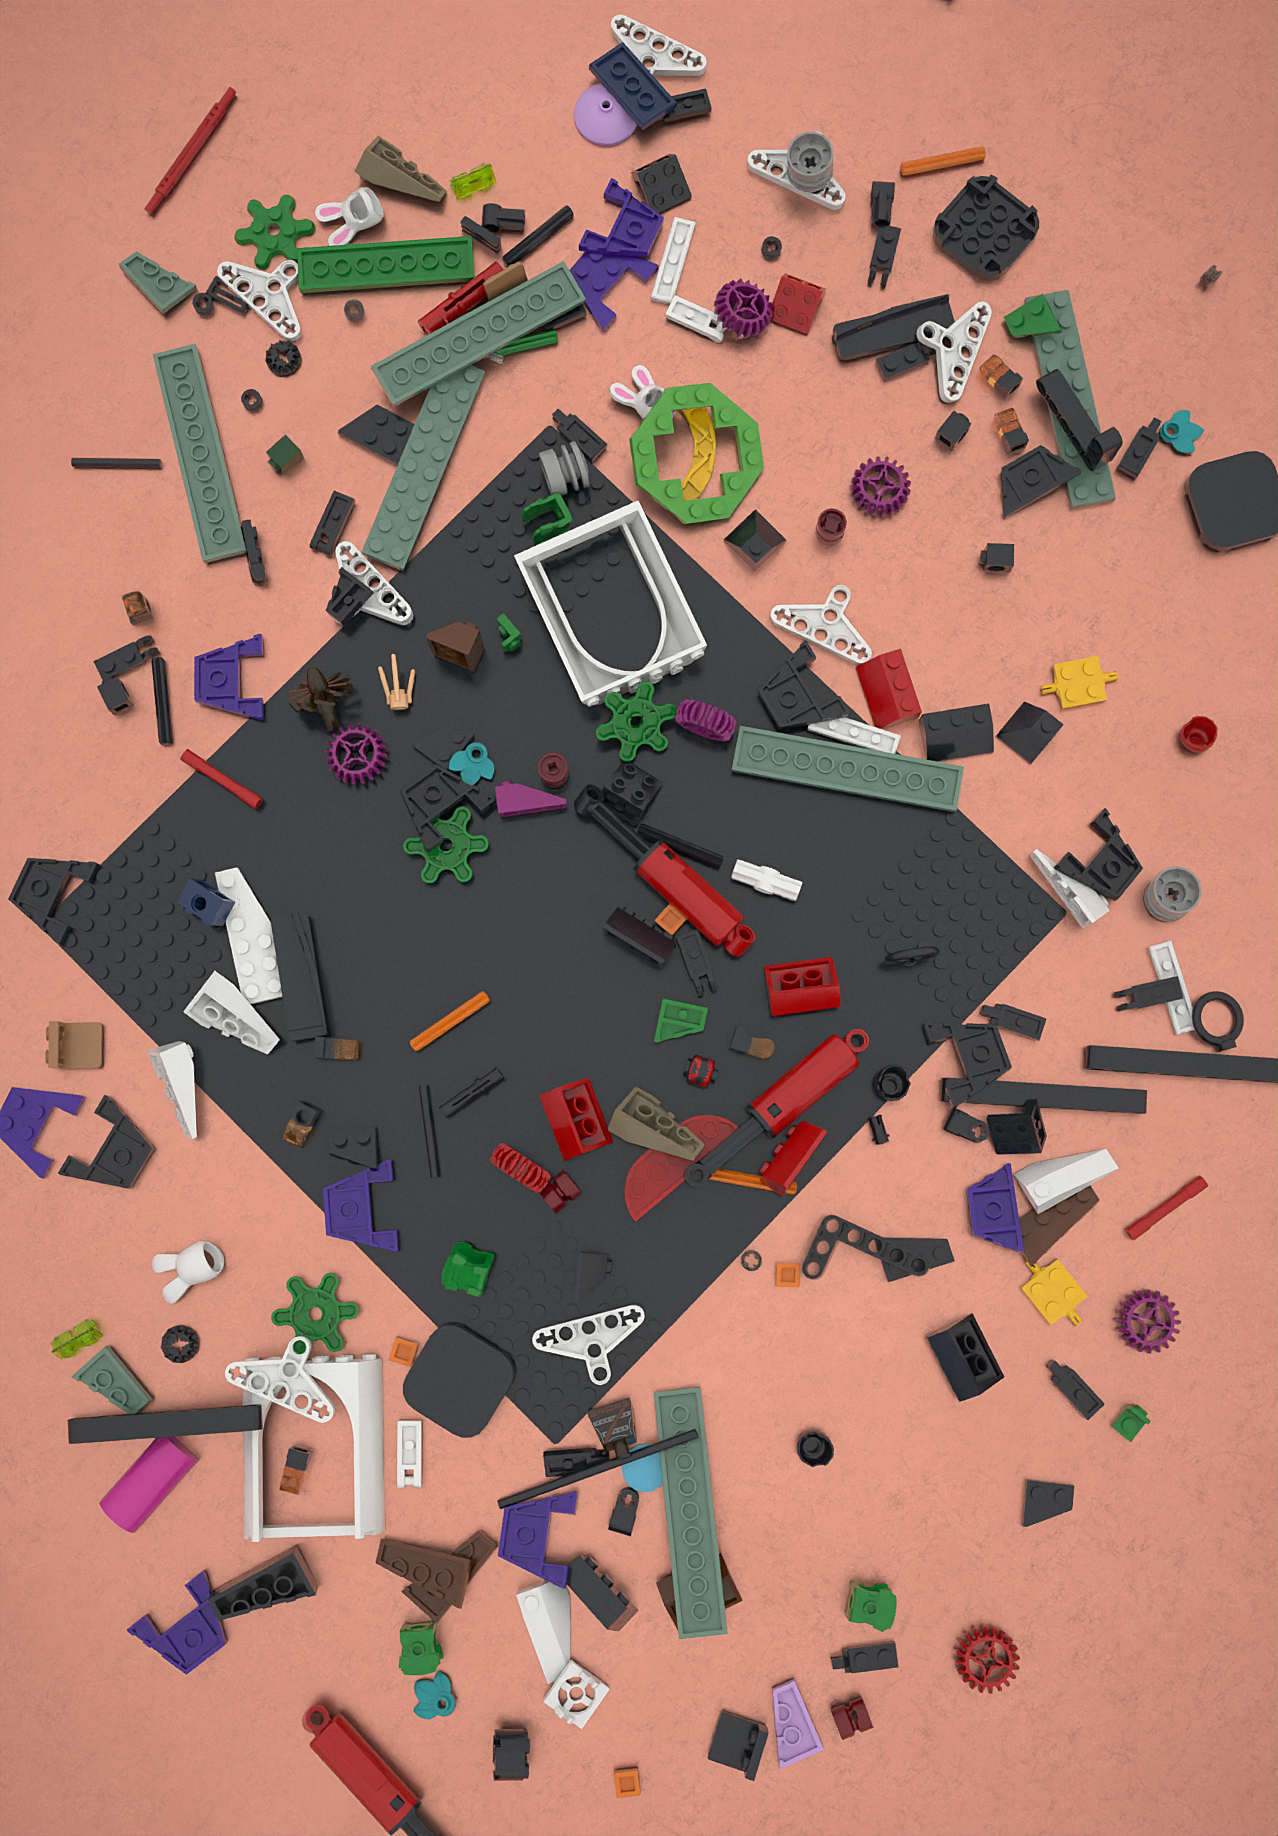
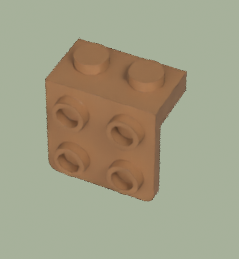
M517 262L508 266L500 273L489 277L483 284L488 301L528 281L524 265L521 262Z
M49 1021V1027L46 1028V1040L49 1041V1050H46L45 1061L48 1064V1068L96 1069L102 1066L101 1023Z

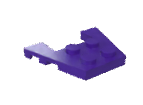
M611 178L604 192L603 199L621 205L622 209L608 237L586 229L579 243L578 250L647 257L663 225L664 217L645 202L638 201L632 196V192L628 189L624 190L615 179Z
M585 252L569 271L586 298L585 304L589 308V312L594 316L600 329L604 332L616 319V313L601 302L602 299L628 270L644 283H647L658 271L659 266L637 256Z
M262 634L254 635L253 638L245 641H237L229 647L223 649L221 647L194 657V700L196 703L264 720V700L262 698L240 699V657L263 656Z
M12 1087L0 1110V1139L38 1177L45 1179L54 1159L33 1150L54 1106L76 1116L85 1097L82 1095Z
M386 1160L378 1164L377 1171H371L368 1168L323 1188L327 1236L390 1251H399L397 1230L373 1232L369 1183L393 1181L392 1160Z
M571 1492L561 1496H553L543 1500L505 1507L498 1557L562 1589H566L569 1566L545 1563L549 1526L552 1512L576 1515L579 1493Z
M202 1571L185 1584V1587L199 1606L163 1634H159L147 1615L127 1629L128 1633L132 1636L135 1635L143 1641V1644L156 1650L165 1660L186 1675L227 1643L221 1621L218 1620L208 1601L211 1588L205 1571Z

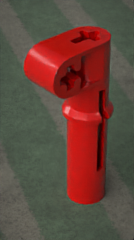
M494 262L455 293L450 292L446 300L419 319L417 322L427 336L467 314V311L486 298L487 295L483 284L489 277L503 271L502 266L498 262Z

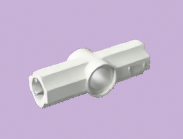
M737 860L731 879L751 885L755 890L762 893L776 894L796 901L802 885L801 881L781 875L775 869L765 866L758 867L742 860Z

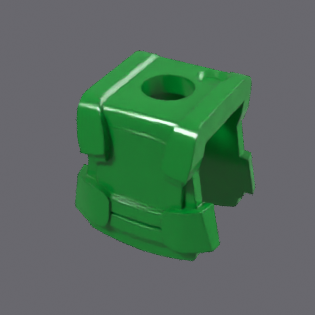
M559 493L536 500L525 507L521 513L523 522H529L551 510L554 511L558 519L557 522L541 526L534 532L532 537L534 544L546 542L551 537H557L568 532L570 529L569 525L572 521V516Z
M464 1241L462 1243H455L442 1272V1284L445 1285V1289L452 1291L461 1289L467 1291L470 1295L480 1297L488 1280L487 1276L494 1260V1254L486 1251L480 1252Z
M851 1582L848 1608L845 1613L848 1621L867 1623L881 1632L891 1629L895 1619L897 1599L892 1590L888 1588V1584L864 1586L861 1583Z
M434 1621L402 1625L400 1629L402 1653L399 1656L398 1668H401L404 1675L430 1674L435 1672L438 1665L441 1664L440 1659L444 1657L440 1644H437V1624Z

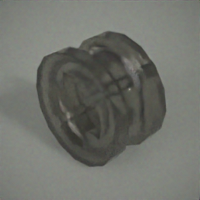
M1216 265L1210 267L1200 278L1201 281L1206 282L1207 287L1211 286L1222 275L1221 270H1216Z
M349 300L344 306V312L349 321L359 322L364 318L365 310L359 300ZM351 308L358 309V312H359V313H358V314L351 313V310H350V309H351Z
M754 1250L744 1252L741 1257L742 1266L748 1271L759 1269L762 1264L761 1255ZM748 1254H754V1258L758 1259L757 1265L753 1264L754 1267H748V1263L745 1262V1257H749Z

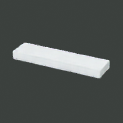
M674 217L651 295L652 301L671 304L681 277L695 229V222Z
M846 717L809 724L807 729L808 731L860 748L895 754L901 735Z
M1168 941L1148 947L1157 979L1162 980L1178 976L1183 999L1165 1003L1175 1035L1195 1030L1192 1023L1193 1007L1172 942Z

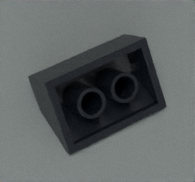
M989 703L922 714L919 719L926 760L940 762L994 753L993 721Z
M617 907L603 925V933L662 969L676 947V942L673 941L675 937L665 931L662 933L654 929L655 925L646 919H643V921L638 920L634 917L636 913L626 907L623 909Z
M973 1313L937 1330L927 1337L959 1402L981 1395L1004 1378Z

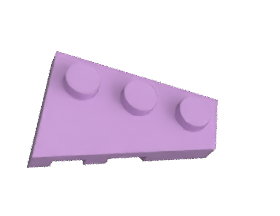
M790 1680L773 1688L779 1768L782 1769L824 1750L795 1680Z

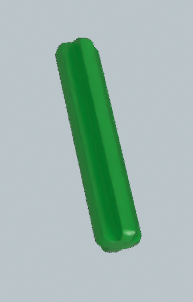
M550 330L521 337L495 351V355L502 356L557 343L556 330Z

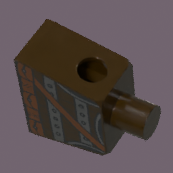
M630 1398L587 1411L605 1452L614 1450L617 1460L628 1458L630 1456L628 1445L637 1442L634 1408Z

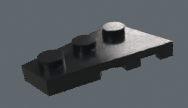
M886 1238L923 1255L928 1260L930 1269L955 1261L948 1239ZM875 1239L874 1242L878 1252L882 1248V1243L880 1240ZM899 1249L892 1251V1261H902L904 1257L903 1252ZM921 1259L915 1260L912 1264L913 1270L918 1273L922 1272L925 1269V1262ZM881 1261L887 1282L912 1275Z

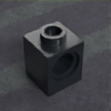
M953 411L938 429L935 439L953 451L968 433L972 423L969 422V419L964 414H958L956 411Z
M987 543L985 549L981 550L980 564H984V571L1011 572L1014 567V544Z
M118 677L106 678L101 682V685L97 686L107 709L113 715L134 705L123 682Z

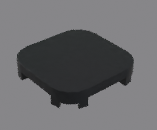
M991 174L990 177L973 176L967 180L964 188L945 210L939 213L933 227V238L940 250L972 275L985 281H993L1002 277L1030 246L1039 230L1037 209L1033 205L1030 208L997 183L998 178Z
M1247 451L1207 462L1196 467L1188 477L1184 487L1185 496H1189L1201 532L1199 538L1203 544L1218 550L1219 553L1269 538L1271 540L1278 536V473L1272 460L1264 453Z
M459 1323L445 1324L438 1327L432 1333L406 1375L403 1383V1395L407 1404L453 1435L461 1438H471L480 1434L488 1425L514 1381L516 1375L515 1367L511 1356L506 1351L502 1352L464 1328L465 1325Z

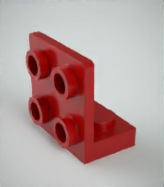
M785 273L780 279L772 302L771 310L773 313L770 320L807 334L826 288Z

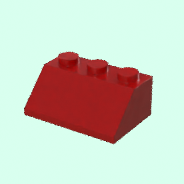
M901 649L878 655L855 667L874 727L885 729L920 717L922 710Z
M832 957L764 966L772 1016L841 1007L840 985Z
M589 1077L557 1087L539 1096L564 1161L613 1143Z
M801 1121L798 1126L793 1124L786 1134L789 1139L785 1144L780 1142L774 1150L773 1154L776 1157L771 1163L766 1161L759 1171L763 1174L759 1181L783 1197L821 1144L827 1131L805 1121Z

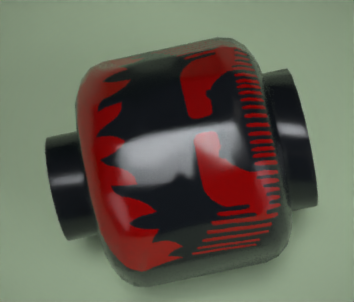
M694 1055L692 1059L688 1058L683 1076H686L687 1083L707 1088L710 1082L715 1083L719 1070L714 1069V1060Z

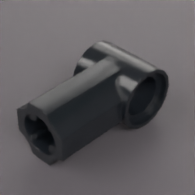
M872 182L871 202H873L871 224L879 227L880 224L890 225L895 182Z
M487 203L483 205L481 226L491 233L499 232L501 229L524 231L525 210L502 208L498 204Z

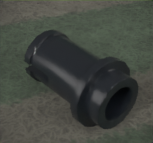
M882 1115L868 1118L867 1120L873 1134L872 1142L875 1141L876 1145L889 1142L888 1137H890V1134L886 1133Z

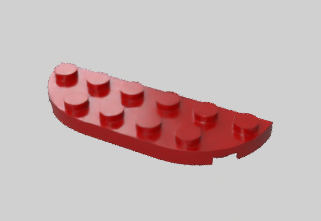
M695 1116L679 1124L681 1127H687L705 1144L704 1149L694 1161L651 1148L638 1158L631 1167L625 1184V1201L634 1221L636 1222L684 1182L685 1170L698 1160L700 1161L739 1127L719 1116ZM693 1169L690 1172V1176L698 1169Z

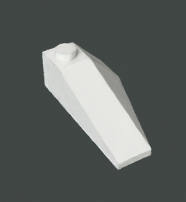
M1038 849L1029 855L1083 929L1110 911L1107 907L1109 904L1102 895H1098L1093 889L1055 870L1053 867L1057 863Z
M216 971L213 972L183 1011L200 1025L206 1028L212 1026L222 1030V1035L227 1037L230 1034L238 1037L243 1044L265 1054H269L280 1040L234 984Z
M178 1041L148 1050L147 1052L158 1079L162 1078L167 1085L164 1091L167 1098L176 1104L174 1113L185 1136L191 1139L196 1138L194 1064L191 1059L193 1057L191 1047L188 1044L186 1045L185 1042Z
M1107 1149L1033 1163L1013 1174L1037 1214H1040L1119 1170Z
M545 1580L519 1589L516 1596L547 1684L557 1680L570 1661V1595L567 1586L566 1589H562Z

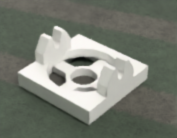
M570 1660L543 1698V1702L554 1709L555 1713L560 1718L563 1717L568 1724L574 1723L582 1729L610 1688L580 1665ZM572 1677L581 1678L579 1683L569 1684L566 1682L567 1679ZM588 1683L594 1689L593 1700L586 1696L585 1687ZM574 1687H579L583 1690L582 1696L577 1700L569 1696L570 1690ZM560 1688L566 1691L568 1698L563 1706L559 1701ZM580 1702L588 1706L580 1712L569 1711L573 1704Z

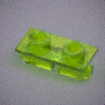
M482 163V165L471 169L469 174L464 172L457 176H452L449 183L454 190L456 199L496 183L492 165Z
M86 1319L73 1327L75 1336H72L71 1331L68 1330L55 1337L54 1341L51 1342V1346L54 1349L51 1352L62 1360L75 1355L76 1351L94 1344L103 1334L95 1329L97 1324L94 1319Z

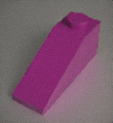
M513 781L501 782L500 786L495 787L500 817L567 808L566 799L518 783L513 784Z

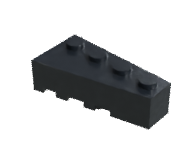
M294 1546L213 1590L208 1601L220 1621L247 1614L253 1610L272 1607V1605L296 1601V1599L306 1596H315L318 1585L298 1547Z

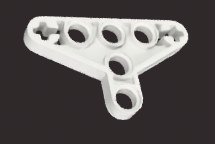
M616 15L612 19L611 32L619 43L624 42L641 63L646 59L654 61L655 64L647 68L653 76H700L706 71L707 61L702 53L625 15ZM624 24V27L617 29V25ZM643 32L646 37L642 40H637L634 38V34ZM656 41H661L665 46L657 50L653 47V44ZM674 51H681L684 56L680 59H675L672 57V53ZM697 61L700 62V65L693 67V63L696 64Z
M754 150L748 155L747 166L751 172L831 210H839L843 207L846 197L845 192L833 177L818 194L801 191L791 183L788 176L787 150ZM758 158L761 159V163L753 164ZM767 160H769L770 162L767 166V170H764L765 166L767 165ZM778 166L783 172L780 175H774L771 173V169ZM826 188H829L828 194H826V198H824ZM835 195H838L839 200L837 199L835 202H833L832 197L834 198Z
M286 260L282 262L271 274L228 261L222 262L218 266L217 273L221 281L243 302L245 301L286 341L295 342L301 337V328L287 290L298 281V264L295 261ZM287 267H293L296 269V273L293 276H286L284 270ZM225 270L228 272H232V275L235 278L234 282L229 275H224ZM272 282H278L281 287L278 291L269 290V285ZM241 283L250 285L246 292L238 291L237 287ZM257 297L265 299L264 305L260 307L255 306L253 302ZM274 311L281 313V318L277 321L269 319V315ZM285 322L290 329L294 328V334L287 332L286 327L283 325Z
M978 302L947 329L931 321L925 322L917 329L918 340L936 350L939 394L946 403H952L959 399L964 390L991 317V307L986 302ZM981 309V314L983 316L978 319L979 312L977 310ZM924 327L931 329L932 338L925 337L923 333ZM970 327L976 329V338H972L969 335L968 330ZM943 337H948L950 339V348H946L943 345ZM962 347L969 349V358H965L961 354ZM954 367L961 368L963 372L961 378L955 376ZM953 386L952 393L954 395L949 396L950 392L947 389Z
M344 541L339 543L335 550L339 569L343 567L368 587L371 579H380V584L376 588L369 587L374 594L356 614L361 610L400 625L410 623L414 615L409 604L351 542ZM345 549L352 555V561L347 555L343 554ZM359 563L366 564V569L361 573L355 572V566ZM388 593L394 595L392 602H383L384 595ZM397 605L403 612H406L407 615L405 617L399 615L395 609Z
M835 586L831 590L825 605H777L771 611L770 620L776 627L855 665H861L871 658L872 652L870 647L843 614L851 596L850 590L846 586ZM843 591L847 598L843 602L835 600L834 593ZM832 610L836 613L837 618L834 621H828L825 619L824 613ZM782 611L784 612V617L789 620L791 614L795 615V617L792 619L791 625L788 626V620L782 618L778 621L775 613L779 614ZM798 620H803L806 622L807 628L804 631H798L795 629L794 623ZM817 630H824L827 638L819 641L815 638L814 633ZM840 639L847 643V648L842 651L835 647V642ZM851 643L856 645L853 648L854 651L860 652L861 650H864V655L867 656V658L862 657V659L860 660L857 658L858 654L853 651L851 655H848L847 653L850 651Z
M629 1305L541 1328L534 1333L532 1341L539 1350L586 1360L591 1380L595 1384L603 1385L609 1381L611 1376L607 1353L643 1322L645 1317L644 1311L638 1305ZM631 1309L641 1313L637 1322L627 1319L625 1320L627 1325L622 1326V1318L618 1312L624 1311V1316L629 1315ZM608 1315H615L617 1317L618 1325L616 1327L608 1328L605 1325L604 1320ZM585 1321H592L595 1324V1331L592 1334L583 1332L582 1324ZM567 1326L572 1329L573 1335L571 1339L563 1340L560 1338L559 1331L562 1327ZM555 1329V1337L559 1343L553 1344L554 1339L548 1340L546 1346H543L540 1342L537 1343L540 1333L549 1336L552 1335L551 1330ZM591 1344H598L600 1346L601 1354L598 1357H591L588 1354V1347ZM597 1367L606 1369L607 1377L604 1380L599 1381L594 1377L593 1372Z
M304 1336L295 1337L290 1341L282 1359L237 1361L229 1364L225 1370V1377L230 1383L317 1422H327L335 1415V1406L304 1368L311 1351V1342ZM297 1340H302L306 1344V1351L303 1354H297L294 1351L293 1346ZM290 1362L296 1366L297 1370L294 1376H287L284 1373L286 1363ZM239 1366V1372L247 1375L248 1370L253 1371V1373L249 1375L247 1383L244 1384L243 1382L246 1378L238 1376L234 1379V1373L231 1372V1369H236ZM259 1375L264 1378L265 1384L262 1389L253 1387L252 1379L254 1376ZM277 1385H283L286 1388V1396L282 1399L274 1395V1388ZM298 1395H305L308 1398L306 1408H299L296 1405L295 1400ZM313 1398L318 1400L315 1406L322 1408L324 1405L328 1406L327 1411L330 1414L321 1417V1412L313 1409L312 1413L308 1412L313 1406Z

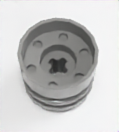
M804 132L797 135L788 147V176L791 183L797 189L804 192H816L823 189L833 176V147L830 140L823 134Z
M575 441L569 442L571 451L569 454L565 445H561L560 457H557L553 449L538 453L551 495L559 493L561 496L567 494L566 483L569 482L575 491L579 490L578 479H580L583 488L589 487L588 467L584 455Z
M1179 866L1166 868L1150 881L1146 887L1144 894L1146 908L1151 915L1159 920L1167 922L1179 920L1194 909L1200 901L1202 893L1201 884L1196 875L1187 868ZM1166 895H1173V899L1167 898Z

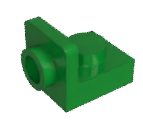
M503 613L497 618L499 624L497 629L505 638L509 637L501 643V647L504 652L508 650L513 651L521 644L522 636Z
M1127 1404L1111 1424V1427L1129 1442H1132L1145 1424L1148 1425L1151 1421L1146 1417L1148 1413L1136 1404L1133 1407Z

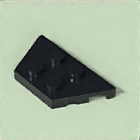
M375 405L339 429L338 435L398 466L415 424L379 405Z
M1042 445L1001 468L1004 517L1007 518L1079 476L1081 470L1065 462V459L1052 454L1050 450Z

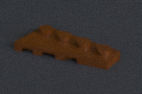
M1091 1186L1084 1188L1040 1214L1033 1210L1019 1218L1024 1248L1022 1254L1030 1267L1099 1203V1198Z
M482 1531L475 1533L450 1553V1555L472 1560L467 1586L498 1547ZM413 1583L401 1591L435 1623H439L452 1606L451 1603L436 1597L431 1592Z
M386 1539L380 1540L376 1564L431 1592L436 1597L451 1603L458 1609H462L472 1564L471 1559Z

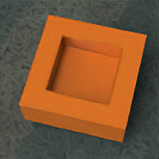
M669 903L654 922L673 936L687 919Z
M776 1263V1287H800V1263Z
M395 1337L389 1360L412 1367L419 1343Z
M638 1768L614 1771L616 1798L641 1795Z

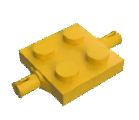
M1098 656L1052 665L1054 682L1041 685V693L1044 695L1055 692L1059 698L1061 709L1106 701L1105 682L1118 680V676H1115L1118 673L1117 671L1103 673Z
M1058 1259L1044 1267H1040L1037 1262L1034 1264V1267H1030L1026 1261L1025 1264L1033 1274L1030 1280L1022 1285L1021 1288L1050 1325L1061 1317L1068 1316L1073 1324L1078 1326L1079 1323L1075 1320L1074 1316L1080 1323L1083 1319L1074 1309L1081 1301L1088 1297Z

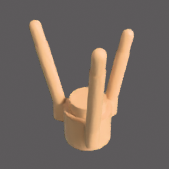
M392 654L394 690H391V693L383 668L380 666L378 670L386 694L387 705H390L391 710H403L408 708V703H412L411 695L415 670H411L407 694H405L404 689H399L396 655Z

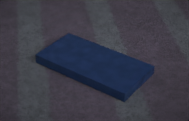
M624 42L589 64V70L642 130L677 107V102Z

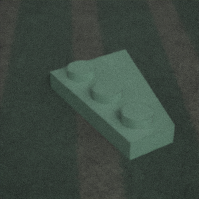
M138 252L133 253L119 263V267L162 314L197 290L194 283L184 281L176 273L168 272L159 267L158 263Z
M109 1345L105 1346L72 1376L73 1379L88 1385L89 1389L95 1393L98 1392L108 1398L109 1402L128 1414L138 1413L152 1400L150 1395Z

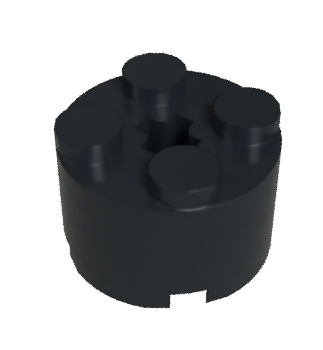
M494 1729L493 1763L495 1770H493V1780L523 1781V1779H528L529 1763H527V1756H525V1754L530 1752L528 1731H524V1729Z

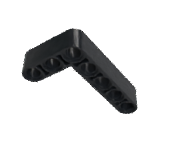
M1055 369L1037 379L1036 386L1087 468L1093 472L1112 461L1123 444L1119 431L1115 427H1111L1100 434L1060 370Z
M828 1215L823 1219L802 1266V1271L807 1278L812 1280L820 1279L824 1275L840 1241L917 1277L925 1276L930 1269V1264L923 1255L835 1215ZM831 1220H837L839 1223L838 1230L832 1233L827 1230V1223ZM851 1230H858L860 1232V1239L857 1242L849 1241L848 1234ZM877 1239L881 1241L882 1248L880 1251L872 1252L869 1245L872 1240ZM821 1241H826L829 1244V1250L825 1254H820L817 1250V1246ZM896 1249L901 1250L904 1254L902 1261L893 1262L891 1259L892 1251ZM917 1259L925 1262V1269L919 1273L915 1272L912 1268L913 1262ZM816 1262L820 1270L818 1274L812 1276L808 1273V1266Z

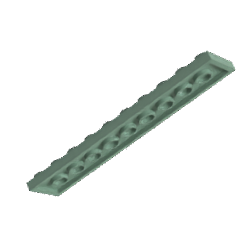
M563 261L371 366V369L393 407L585 303L586 298Z
M1069 290L1044 294L1062 332L1060 334L1044 333L1041 336H1032L1041 377L1055 369L1060 370L1101 434ZM1037 296L1026 297L1024 303L1026 304ZM1048 406L1059 456L1065 459V462L1081 470L1079 476L1065 483L1070 508L1114 501L1116 495L1108 463L1093 472L1090 471Z
M191 344L153 354L202 560L204 563L244 554L247 552L197 345Z
M470 365L430 387L362 549V555L398 570H404L485 375V371Z
M740 726L732 765L733 772L950 812L957 811L964 770L963 766Z
M701 1387L654 1392L659 1442L696 1429L699 1437L660 1452L679 1639L728 1634Z

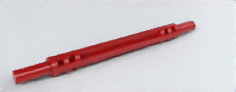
M229 87L220 101L213 105L155 188V194L144 208L146 212L152 214L161 200L168 196L225 114V108L236 94L233 88Z

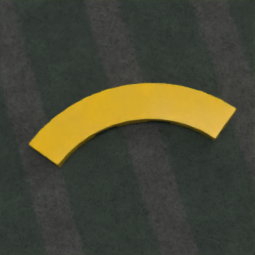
M706 407L680 410L689 424L694 447L691 467L681 483L684 501L699 499L706 489L713 472L716 440L713 423Z

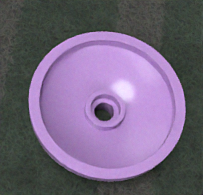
M601 83L586 89L576 102L574 109L576 127L580 134L591 143L601 146L619 144L628 139L637 127L636 122ZM604 105H609V106H610V107L607 108V109H606V108H603Z

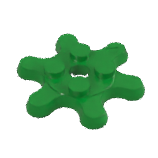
M283 195L278 205L270 209H266L258 200H250L247 205V211L254 221L251 223V226L240 228L235 232L234 239L237 244H253L257 247L258 252L254 258V264L258 269L268 268L272 258L276 255H282L287 260H293L298 264L297 239L304 235H311L315 231V224L312 220H296L293 218L292 211L296 203L295 199L290 195ZM270 227L280 228L279 233L270 235Z
M641 682L637 687L636 694L629 699H623L617 692H609L605 696V704L613 711V716L609 722L600 724L596 728V736L603 741L610 738H618L622 744L619 756L623 761L633 760L636 756L637 748L642 744H650L656 751H662L668 746V739L660 733V725L663 721L674 718L677 708L673 703H665L659 706L653 704L651 698L654 687L651 682ZM641 716V722L638 725L630 724L631 717Z
M459 807L449 820L437 818L431 823L444 837V840L452 841L453 846L449 851H442L439 845L427 853L420 837L405 840L403 848L406 853L410 855L420 854L425 857L426 865L421 872V878L424 882H435L439 873L446 869L453 871L456 878L461 882H467L471 879L472 870L467 864V857L472 852H484L487 850L489 842L483 835L472 836L466 831V824L471 817L468 808Z
M334 1273L325 1274L320 1285L316 1288H308L300 1277L293 1276L286 1283L287 1290L293 1297L292 1304L286 1309H276L271 1315V1320L276 1326H291L295 1331V1337L304 1336L310 1342L321 1340L326 1344L329 1351L337 1352L343 1347V1339L337 1332L339 1322L345 1319H354L358 1315L359 1309L353 1302L341 1303L336 1300L334 1292L339 1284V1279ZM313 1307H318L322 1313V1317L317 1321L312 1320L309 1316V1312ZM297 1340L293 1346L294 1351L297 1354H303L306 1351L305 1342Z

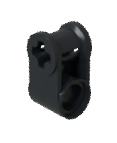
M952 1107L942 1128L953 1135L963 1137L975 1143L987 1139L990 1132L985 1122L959 1109H952ZM980 1126L983 1135L976 1138L975 1132L972 1129Z
M624 1487L620 1490L608 1526V1530L631 1536L639 1502V1494L632 1487ZM627 1494L631 1495L633 1500L629 1504H625L624 1498L627 1497Z

